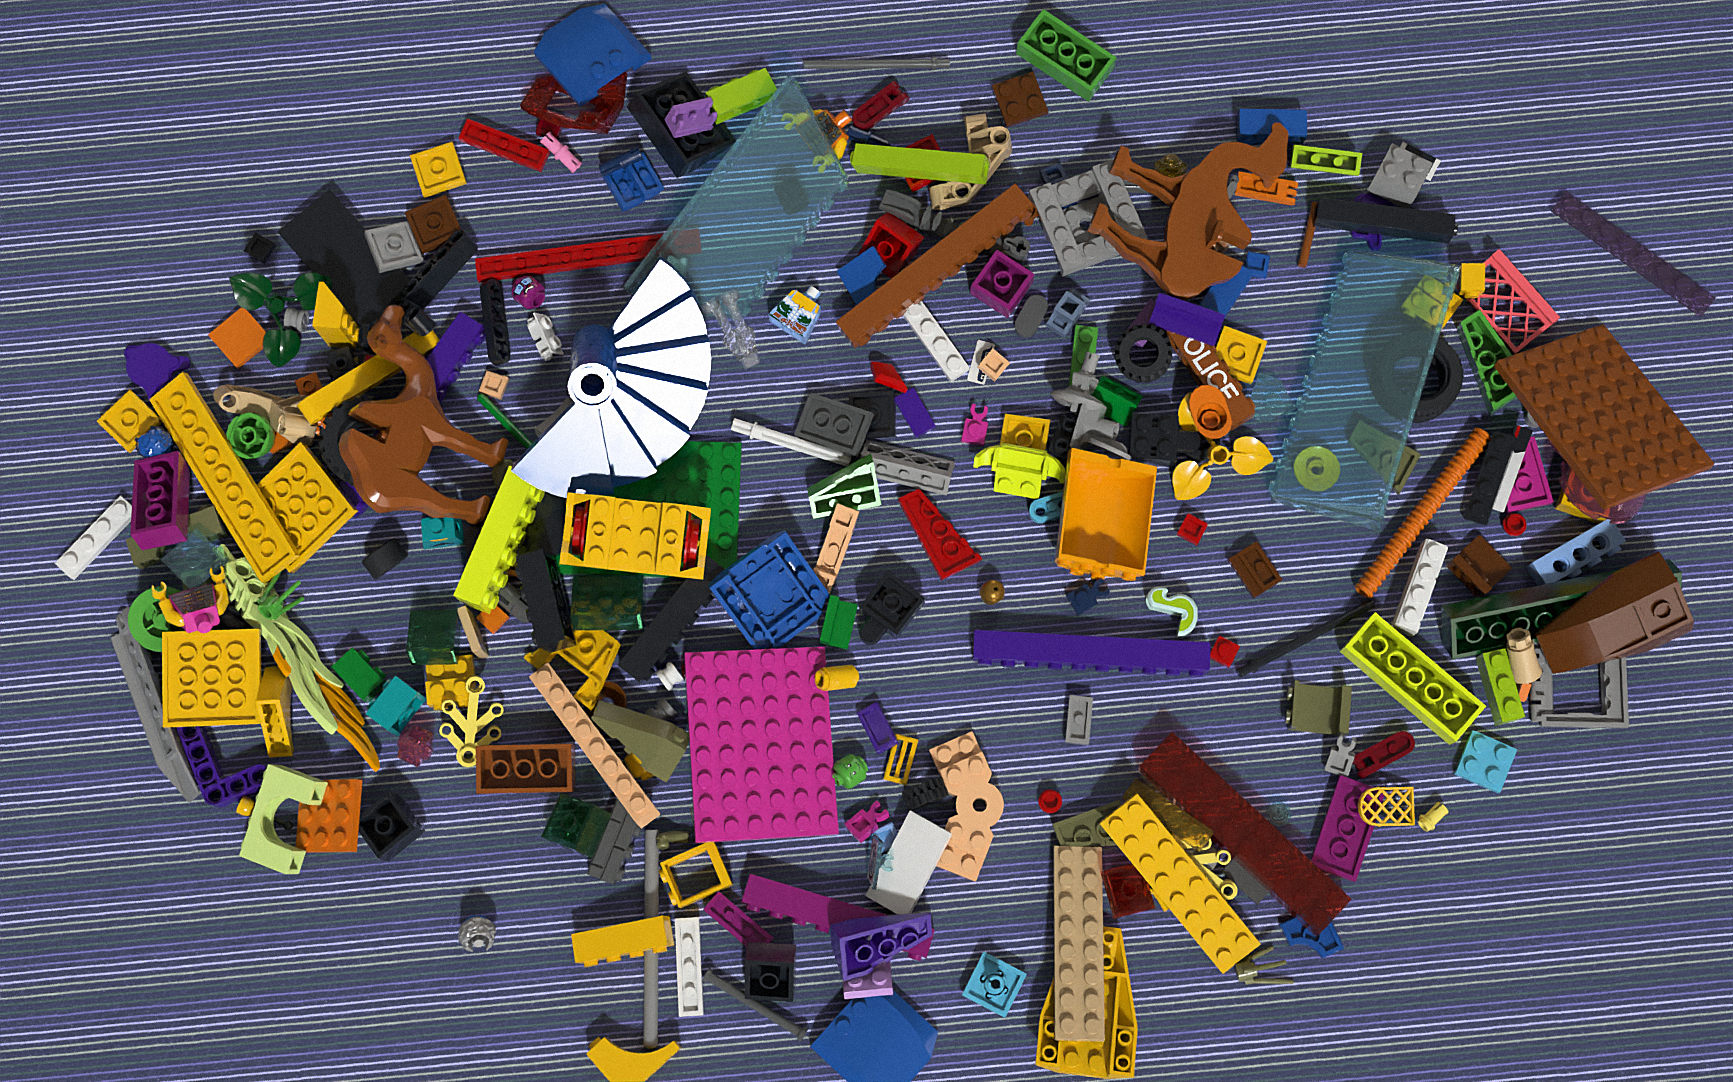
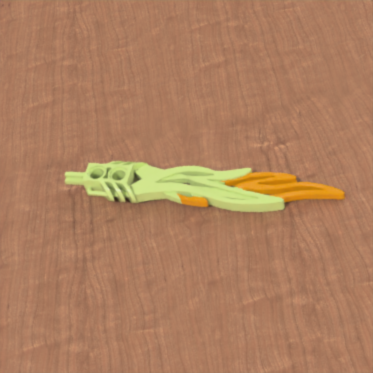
M224 544L215 548L213 552L224 566L226 576L223 583L226 584L229 590L228 598L231 602L235 599L237 611L242 608L241 616L255 629H261V635L267 640L274 660L286 677L289 676L302 704L328 733L332 735L335 731H338L357 749L369 766L377 772L380 768L377 753L368 736L361 729L365 724L361 713L342 690L344 684L323 665L312 641L299 627L288 619L286 612L281 614L276 620L267 619L259 612L258 606L260 604L257 601L263 596L270 582H260L246 557L236 560ZM273 588L269 596L276 595L280 597Z

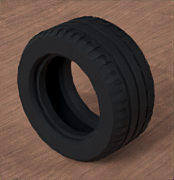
M1414 331L1413 333L1408 332L1393 338L1381 350L1373 363L1370 372L1372 395L1377 404L1381 406L1380 408L1385 410L1386 414L1388 413L1389 416H1393L1395 419H1399V421L1423 423L1433 420L1450 407L1462 389L1464 375L1461 359H1459L1455 349L1448 345L1447 341L1445 342L1444 339H1440L1439 336H1435L1432 333ZM1414 356L1423 358L1432 364L1439 378L1438 392L1432 397L1424 399L1413 398L1403 393L1395 383L1393 375L1395 362L1401 358Z

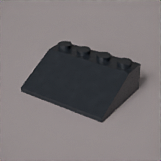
M687 71L635 92L627 106L630 113L677 178L696 170L737 142L723 122L717 125L714 122L711 130L678 138L673 137L664 120L672 106L705 98ZM676 95L685 96L686 101L679 100Z

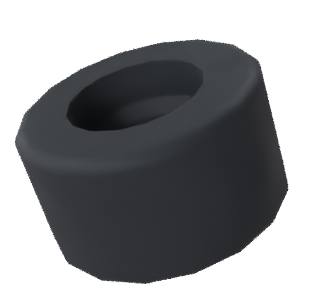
M392 538L362 560V564L373 579H378L406 559L408 554L398 540Z

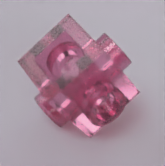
M413 724L405 734L401 735L397 742V747H399L397 758L419 767L424 760L427 761L433 752L431 744L434 733Z

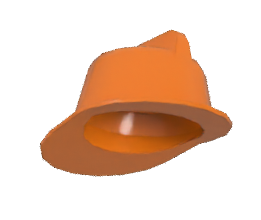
M1202 385L1196 388L1189 399V407L1196 428L1202 435L1211 439L1225 436L1231 429L1232 419L1222 392L1211 385Z

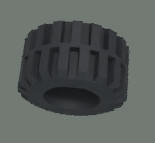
M1147 324L1134 325L1132 328L1125 330L1119 337L1115 346V360L1120 372L1129 380H1134L1138 383H1149L1159 379L1169 368L1173 356L1172 345L1169 337L1165 335L1163 330L1156 328L1157 326ZM1140 340L1152 342L1157 349V358L1148 367H1139L1130 358L1131 347Z

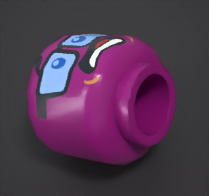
M526 275L514 281L511 295L524 308L533 309L539 307L544 302L545 288L532 276Z

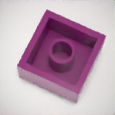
M996 250L972 283L970 294L1008 318L1033 284L1035 274Z

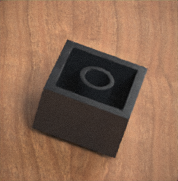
M390 791L360 814L359 833L376 857L384 861L393 859L425 832V829L402 797Z
M748 942L745 957V999L793 1002L796 985V945Z

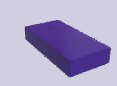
M914 387L906 393L895 397V404L915 438L936 428Z
M877 701L856 712L878 755L899 744Z

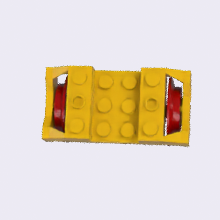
M568 492L560 564L703 580L711 508ZM586 501L584 506H577L575 514V504ZM689 511L687 533L684 536L686 513ZM693 514L702 519L701 531L699 530L700 519H694ZM682 549H685L683 570L680 572ZM696 557H698L697 567H695Z

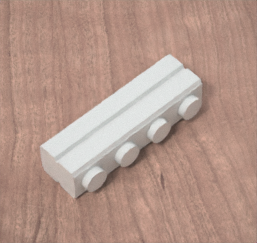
M1425 539L1420 544L1391 624L1399 633L1410 637L1418 633L1421 625L1420 622L1423 619L1436 583L1435 579L1439 575L1448 550L1446 545L1430 539Z

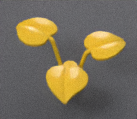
M1189 392L1184 396L1179 405V424L1183 430L1197 432L1198 429L1195 426L1189 407V399L1192 392ZM1243 436L1237 438L1233 443L1234 451H1228L1224 446L1215 444L1211 438L1205 437L1211 445L1207 450L1209 460L1200 466L1196 462L1188 460L1181 462L1175 467L1172 474L1174 496L1177 500H1189L1204 493L1211 483V475L1203 470V468L1208 465L1211 466L1213 463L1224 464L1231 455H1233L1231 458L1233 469L1242 475H1251L1273 462V456L1263 443L1253 437Z

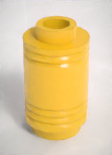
M851 664L823 667L815 673V684L822 691L854 688L859 680V673Z

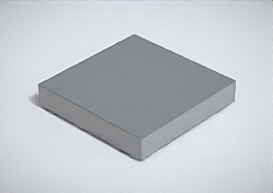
M408 221L365 230L364 235L379 273L423 263L422 254Z

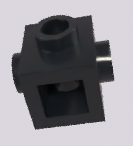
M349 346L326 353L330 364L326 368L331 379L334 378L336 380L361 365L358 356H354Z

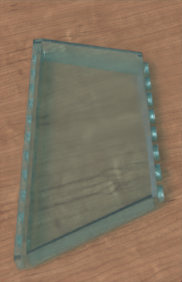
M790 75L785 78L627 280L623 287L625 292L629 295L634 293L661 255L684 276L699 300V307L702 313L736 321L741 317L745 318L752 309L750 307L751 303L755 299L758 301L766 291L764 289L765 285L769 281L772 283L780 273L778 271L779 267L782 264L787 265L794 255L791 253L796 246H802L808 237L805 235L810 228L813 230L821 221L819 217L824 210L828 212L835 203V200H833L838 192L842 194L849 185L847 182L848 175L797 80Z

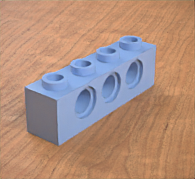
M1610 517L1532 562L1526 569L1537 586L1559 582L1566 576L1572 579L1582 573L1580 568L1588 565L1591 568L1602 561L1600 558L1602 555L1607 553L1610 557L1622 550L1619 545L1626 542V540ZM1593 540H1596L1600 543V550L1594 548L1592 544ZM1573 551L1581 555V561H1577L1573 557ZM1553 563H1558L1561 566V573L1555 571Z

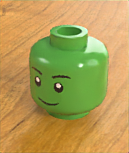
M848 754L834 763L832 777L833 779L835 778L837 786L842 785L846 789H852L866 779L868 767L861 756Z

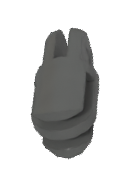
M507 582L505 587H501L499 590L498 604L521 622L529 623L526 616V609H528L527 601L522 598L519 590Z

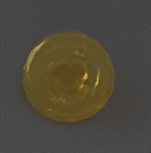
M1168 154L1154 163V170L1170 178L1178 177L1187 173V164L1178 158L1177 155Z

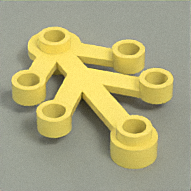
M477 675L470 676L465 682V688L469 693L467 720L458 711L452 699H445L441 704L442 711L449 714L465 732L464 743L454 733L452 724L444 722L439 727L441 736L446 737L457 749V761L464 767L476 765V746L489 745L492 741H496L501 737L500 728L493 725L487 729V734L474 744L475 734L495 717H500L504 712L503 706L498 702H494L489 706V710L477 719L479 694L485 688L483 679ZM478 681L479 686L473 689L470 687V683ZM448 702L453 704V708L449 711L444 709V705ZM499 706L501 710L499 713L494 714L492 708ZM449 726L451 731L448 734H444L442 728ZM492 729L498 730L499 733L496 737L490 736ZM471 751L473 755L471 758L466 759L464 753Z
M1172 834L1183 849L1199 847L1202 850H1207L1212 844L1210 837L1206 834L1188 839H1179L1178 836ZM1202 838L1208 839L1209 842L1206 846L1199 844ZM1220 849L1213 853L1189 855L1209 881L1218 888V892L1225 900H1231L1237 895L1238 890L1234 881L1230 879L1222 880L1203 865L1215 862L1222 865L1228 864L1231 860L1228 850ZM1221 853L1228 855L1225 861L1219 859ZM1225 887H1231L1232 892L1225 894L1223 892Z

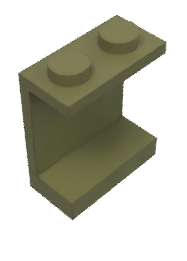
M1298 680L1293 681L1286 691V700H1290L1289 709H1286L1284 722L1288 724L1287 730L1339 736L1340 733H1344V736L1349 733L1352 686L1342 685L1340 688L1300 684Z

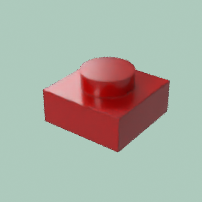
M1188 513L1176 535L1197 546L1208 523Z
M1219 635L1210 652V659L1229 668L1240 646Z

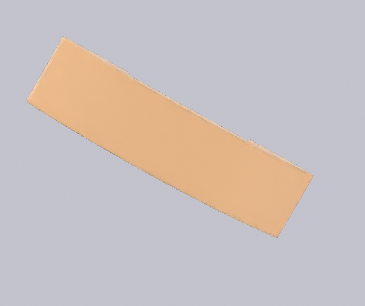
M839 503L836 505L829 531L816 567L813 569L829 594L841 568L860 512Z

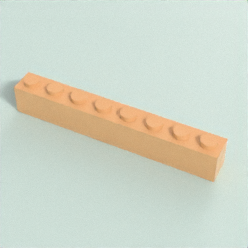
M546 663L530 675L531 681L638 826L642 829L658 817L660 812L550 664Z

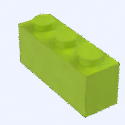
M766 68L761 70L755 69L742 78L736 77L720 87H711L705 93V98L711 97L713 101L712 107H710V114L717 112L715 120L717 125L775 101L777 88Z
M1292 145L1289 168L1359 176L1363 153Z
M1506 649L1482 653L1476 657L1495 726L1525 718Z

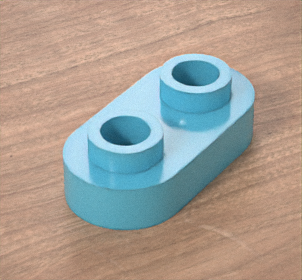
M1063 492L1033 501L1029 508L1030 518L1036 523H1045L1060 518L1061 508H1059L1058 503L1062 502ZM1043 509L1045 514L1039 516L1036 510Z

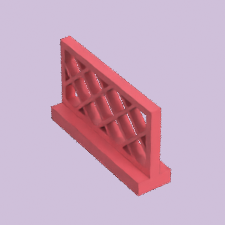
M1498 249L1484 262L1485 268L1490 264L1496 271L1495 279H1485L1486 283H1495L1494 295H1479L1477 302L1474 299H1465L1476 311L1481 310L1500 339L1515 355L1546 329L1555 324L1560 317L1503 252ZM1459 283L1455 285V288H1456L1458 291H1459ZM1498 283L1508 284L1511 288V295H1497ZM1480 298L1494 299L1493 311L1483 310L1480 307ZM1497 299L1510 300L1509 312L1496 311ZM1513 300L1523 301L1526 305V313L1512 312ZM1495 315L1509 316L1508 328L1498 327L1495 324ZM1512 316L1525 317L1524 329L1511 328ZM1528 318H1538L1543 326L1538 330H1528ZM1510 332L1524 333L1523 342L1517 347L1510 341Z

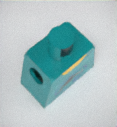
M447 517L421 519L424 550L465 545L461 519Z

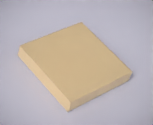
M466 606L457 608L472 652L480 659L489 657L474 614Z

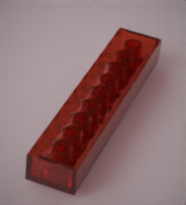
M1173 732L1138 767L1137 770L1221 849L1228 850L1231 858L1242 866L1314 936L1320 935L1352 900Z

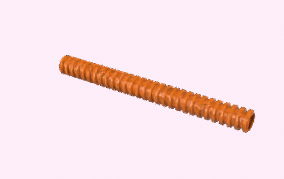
M1474 428L1472 430L1473 433L1469 434V439L1464 441V444L1456 451V455H1453L1452 460L1447 463L1448 466L1443 468L1444 472H1440L1439 477L1435 479V483H1432L1431 488L1427 489V494H1424L1422 496L1423 499L1418 501L1419 505H1415L1414 510L1410 512V516H1407L1405 518L1406 521L1402 522V527L1397 529L1398 533L1395 532L1393 534V538L1389 539V544H1386L1384 546L1385 549L1380 551L1381 555H1377L1376 561L1374 560L1371 563L1372 566L1367 568L1368 572H1364L1363 577L1359 579L1360 583L1354 585L1359 594L1366 598L1373 597V592L1375 593L1378 590L1377 587L1382 585L1381 581L1386 580L1390 570L1395 568L1394 564L1397 565L1398 559L1403 557L1402 553H1406L1407 548L1411 547V542L1416 540V537L1420 535V531H1423L1424 525H1427L1429 523L1428 520L1433 518L1432 514H1436L1437 509L1441 507V503H1444L1445 498L1450 495L1449 492L1454 490V487L1458 485V481H1461L1462 476L1466 474V470H1469L1470 465L1475 462L1474 459L1479 457V454L1483 452V448H1486L1487 443L1491 441L1490 435L1481 428Z

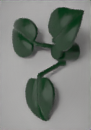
M247 272L229 277L234 298L239 306L246 310H256L263 305L271 312L279 330L270 329L265 333L262 342L263 350L267 359L274 366H284L299 352L300 338L291 329L283 330V325L277 313L283 310L285 301L297 302L300 300V305L304 310H315L319 282H324L331 291V278L314 272L301 274L293 285V291L297 297H281L272 292L270 280L262 274Z

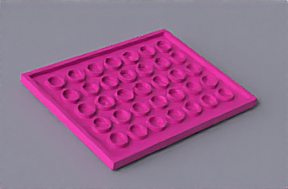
M825 647L684 653L695 843L838 835L835 778L833 779L832 777L834 762L828 691L818 689L815 684V673L820 668L826 667Z

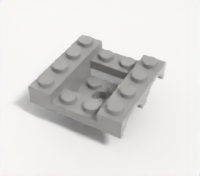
M1114 159L1095 165L1088 172L1053 185L1047 183L1029 190L1028 198L1036 207L1042 223L1043 233L1057 256L1062 277L1120 255L1101 235L1092 234L1080 227L1082 221L1091 222L1099 202L1107 206L1112 220L1133 236L1148 240L1123 180L1119 176L1109 173ZM1099 193V196L1063 210L1061 208Z

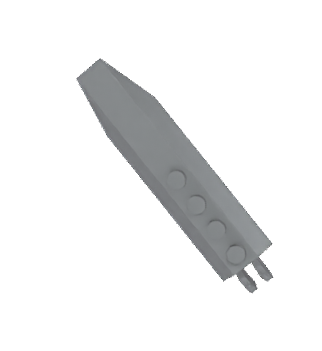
M127 606L116 616L119 634L110 639L156 764L189 803L199 796L200 792L176 727H163V697L159 676L154 671L150 652L140 645L130 632L128 626L130 607Z

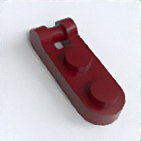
M893 81L853 112V125L867 131L898 107L905 105L910 97L906 92H902L899 89L900 86L896 81ZM893 95L895 99L891 100L888 96Z
M1400 731L1356 754L1352 765L1355 764L1359 773L1357 774L1359 778L1363 779L1412 752L1415 747L1414 737L1406 731ZM1366 757H1369L1373 764L1368 768L1363 761Z

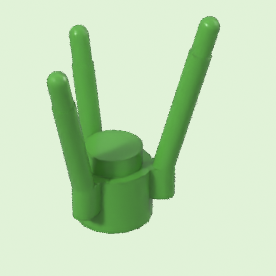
M281 572L275 575L263 596L257 601L260 604L258 606L259 612L267 619L276 620L281 614L304 601V597H300L282 607L283 600L301 584L300 580H297L280 597L276 595L269 596Z

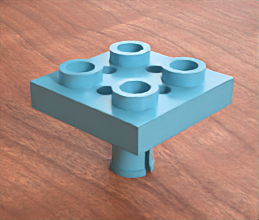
M983 952L962 996L1005 1018L1027 974ZM998 970H1001L1003 972L1002 977L998 976L1002 974L1001 972H997ZM983 975L984 977H982V980H985V978H987L984 983L980 981V977ZM1004 987H1007V988H1008V993H1007V994H1004L1005 992H1007V989H1004V990H1003ZM987 992L990 993V994L987 995V997H992L991 999H987V998L985 997V994H986Z

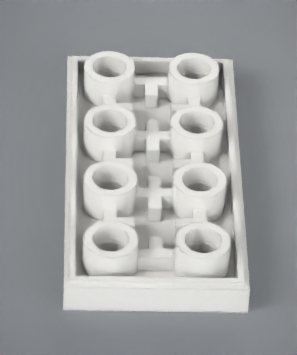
M909 811L873 880V885L870 886L865 896L898 915L911 914L952 833L917 813Z

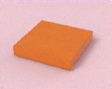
M241 307L210 332L208 336L234 366L239 369L263 349L262 342L266 331L246 309Z

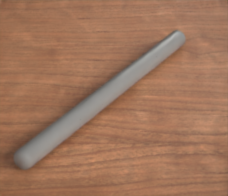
M645 830L644 919L659 916V848L656 846V837L659 834V830ZM652 950L644 951L643 1045L648 1049H653L658 1045V953L653 954Z

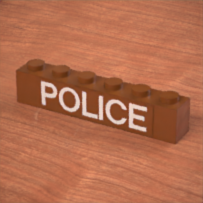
M1163 330L1165 335L1169 337L1172 348L1198 386L1211 385L1222 392L1232 419L1230 432L1253 418L1255 414L1254 409L1256 408L1250 397L1246 398L1241 391L1243 390L1242 385L1236 378L1233 379L1231 377L1227 363L1223 359L1220 361L1216 355L1217 350L1215 346Z

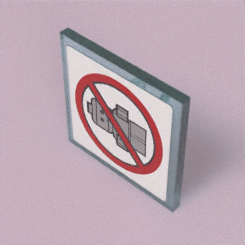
M873 833L866 879L873 890L877 888L879 868L888 872L893 871V868L885 866L884 862L887 859H895L890 854L881 856L883 841L877 833Z

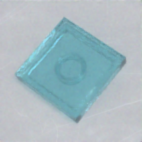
M195 529L188 535L187 541L180 542L161 559L189 589L197 588L211 576V567L213 573L220 569V566L229 561L198 529Z

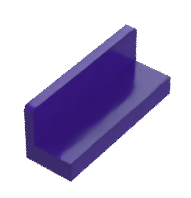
M1159 293L1149 324L1214 346L1225 314Z

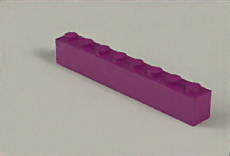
M753 874L749 875L742 898V903L747 904L746 909L759 912L760 908L769 911V916L782 919L783 915L792 918V923L805 926L806 922L815 925V930L824 933L829 932L831 924L846 920L889 916ZM932 929L931 937L909 950H902L908 953L907 958L921 961L922 957L927 958L935 929Z

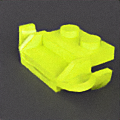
M1001 443V445L985 448L974 457L973 467L978 468L981 465L992 466L991 471H996L995 492L1039 499L1042 480H1046L1047 476L1057 478L1063 484L1065 481L1066 470L1055 457L1049 455L1046 450Z

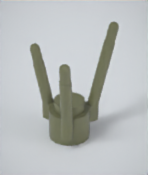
M1273 946L1244 957L1234 965L1238 982L1244 981L1245 985L1253 983L1293 984L1294 980L1253 978L1258 976L1257 971L1287 964L1286 960L1257 966L1255 962H1250L1274 950Z

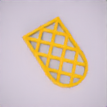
M1373 787L1365 790L1358 801L1359 815L1368 825L1378 827L1415 825L1414 787ZM1378 790L1375 795L1371 793V791ZM1384 790L1393 791L1388 795ZM1399 790H1407V791H1406L1405 794L1403 795ZM1381 793L1386 797L1382 804L1377 799ZM1395 793L1401 797L1397 803L1392 799ZM1367 794L1372 798L1368 804L1364 801ZM1374 801L1379 805L1375 812L1370 808ZM1388 801L1394 806L1390 812L1384 807ZM1403 801L1408 805L1404 812L1399 807ZM1396 809L1401 814L1398 820L1392 816ZM1367 810L1372 814L1369 820L1364 815ZM1381 810L1387 814L1383 820L1378 817ZM1376 818L1379 823H1372V821ZM1390 818L1394 823H1386V821ZM1403 818H1405L1409 823L1400 822Z

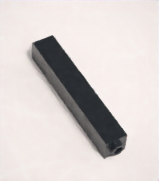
M1319 197L1315 205L1313 227L1449 243L1453 236L1457 235L1458 223L1455 222L1456 214Z

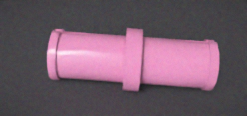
M548 132L540 141L541 144L555 155L554 158L556 160L559 159L572 173L583 164L568 150L569 147L561 144L551 132Z

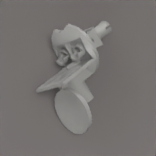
M1086 352L1081 371H1078V373L1073 372L1072 385L1066 389L1051 392V396L1059 404L1070 408V411L1078 415L1070 447L1086 451L1088 443L1115 456L1131 461V456L1127 454L1126 446L1115 441L1119 433V423L1104 419L1107 407L1100 400L1091 396L1099 382L1094 373L1100 355Z

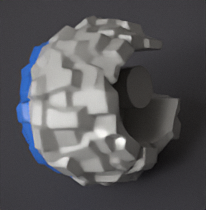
M472 915L467 917L461 924L458 940L464 949L473 952L472 944L475 947H481L483 942H485L486 951H488L494 943L496 928L487 917Z

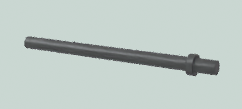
M932 57V59L804 60V69L932 68V70H936V68H950V59H936V57Z

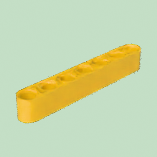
M432 329L426 336L422 337L412 333L402 339V341L415 348L425 357L433 351L440 339ZM376 355L298 403L297 407L309 424L313 425L332 414L331 410L335 406L338 409L342 407L343 401L347 399L350 402L353 401L354 397L363 395L403 369L397 364Z

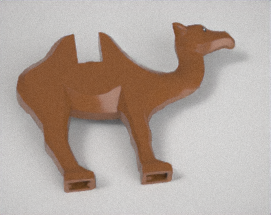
M1275 122L1271 126V134L1259 148L1240 142L1222 143L1216 146L1198 166L1181 176L1172 178L1164 176L1156 170L1143 168L1135 164L1130 158L1129 148L1121 145L1115 154L1109 173L1138 185L1145 191L1159 197L1170 207L1165 224L1164 242L1147 240L1131 235L1112 220L1107 206L1100 202L1094 211L1087 232L1101 235L1117 250L1122 258L1141 266L1168 296L1185 301L1194 298L1212 285L1228 282L1240 271L1243 262L1213 250L1216 242L1219 243L1221 240L1240 249H1245L1251 243L1252 238L1249 227L1229 201L1227 192L1228 175L1235 168L1247 169L1260 177L1263 181V186L1269 189L1286 168L1289 136L1287 129L1282 124Z
M390 305L385 308L380 318L368 332L367 340L369 346L377 355L397 364L403 369L406 374V384L402 392L394 399L363 401L350 410L348 415L380 430V432L374 437H369L353 428L349 429L341 435L339 441L340 455L351 472L356 491L362 500L378 513L399 510L421 511L433 518H459L476 525L485 519L490 497L483 495L472 501L447 497L433 489L418 476V473L427 462L432 446L447 447L455 452L469 455L493 468L503 461L508 440L502 437L488 444L477 440L468 432L454 427L449 422L437 399L434 373L430 363L419 351L402 341L401 324L402 317L405 315L404 309L400 305Z

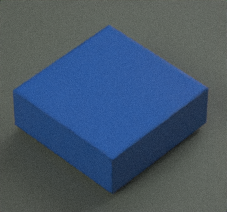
M1247 252L1245 268L1254 273L1252 277L1266 279L1270 255Z

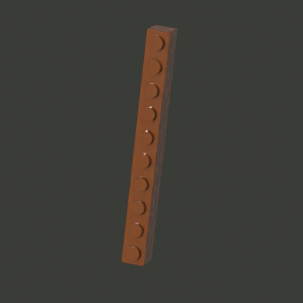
M1015 183L836 321L838 329L854 349L858 346H864L869 342L873 334L885 330L890 321L894 318L902 317L909 306L920 303L924 299V295L931 290H937L942 285L943 280L949 276H955L960 271V267L966 263L973 262L982 250L990 249L1002 235L1006 236L1012 232L1017 223L1029 219L1033 212L1032 202Z

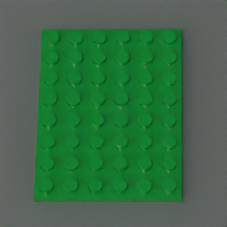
M686 441L670 458L657 466V472L636 482L614 487V494L600 495L619 499L711 508L706 555L724 569L737 561L742 443ZM689 511L686 513L684 536L687 533ZM693 514L694 519H700L699 530L701 531L702 519ZM682 549L680 572L683 570L685 549ZM560 555L555 556L560 575L683 578L560 564ZM696 557L695 567L698 564V557Z

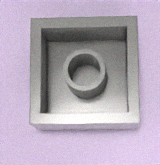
M1392 143L1368 191L1402 208H1410L1433 163Z

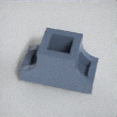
M1073 288L1069 292L1066 291L1055 306L1046 326L1065 338L1089 305L1090 299Z

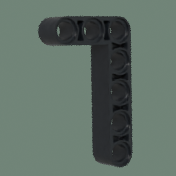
M460 229L454 232L388 304V306H402L405 315L402 317V325L419 336H426L435 326V321L424 311L425 307L478 250V245L463 230Z

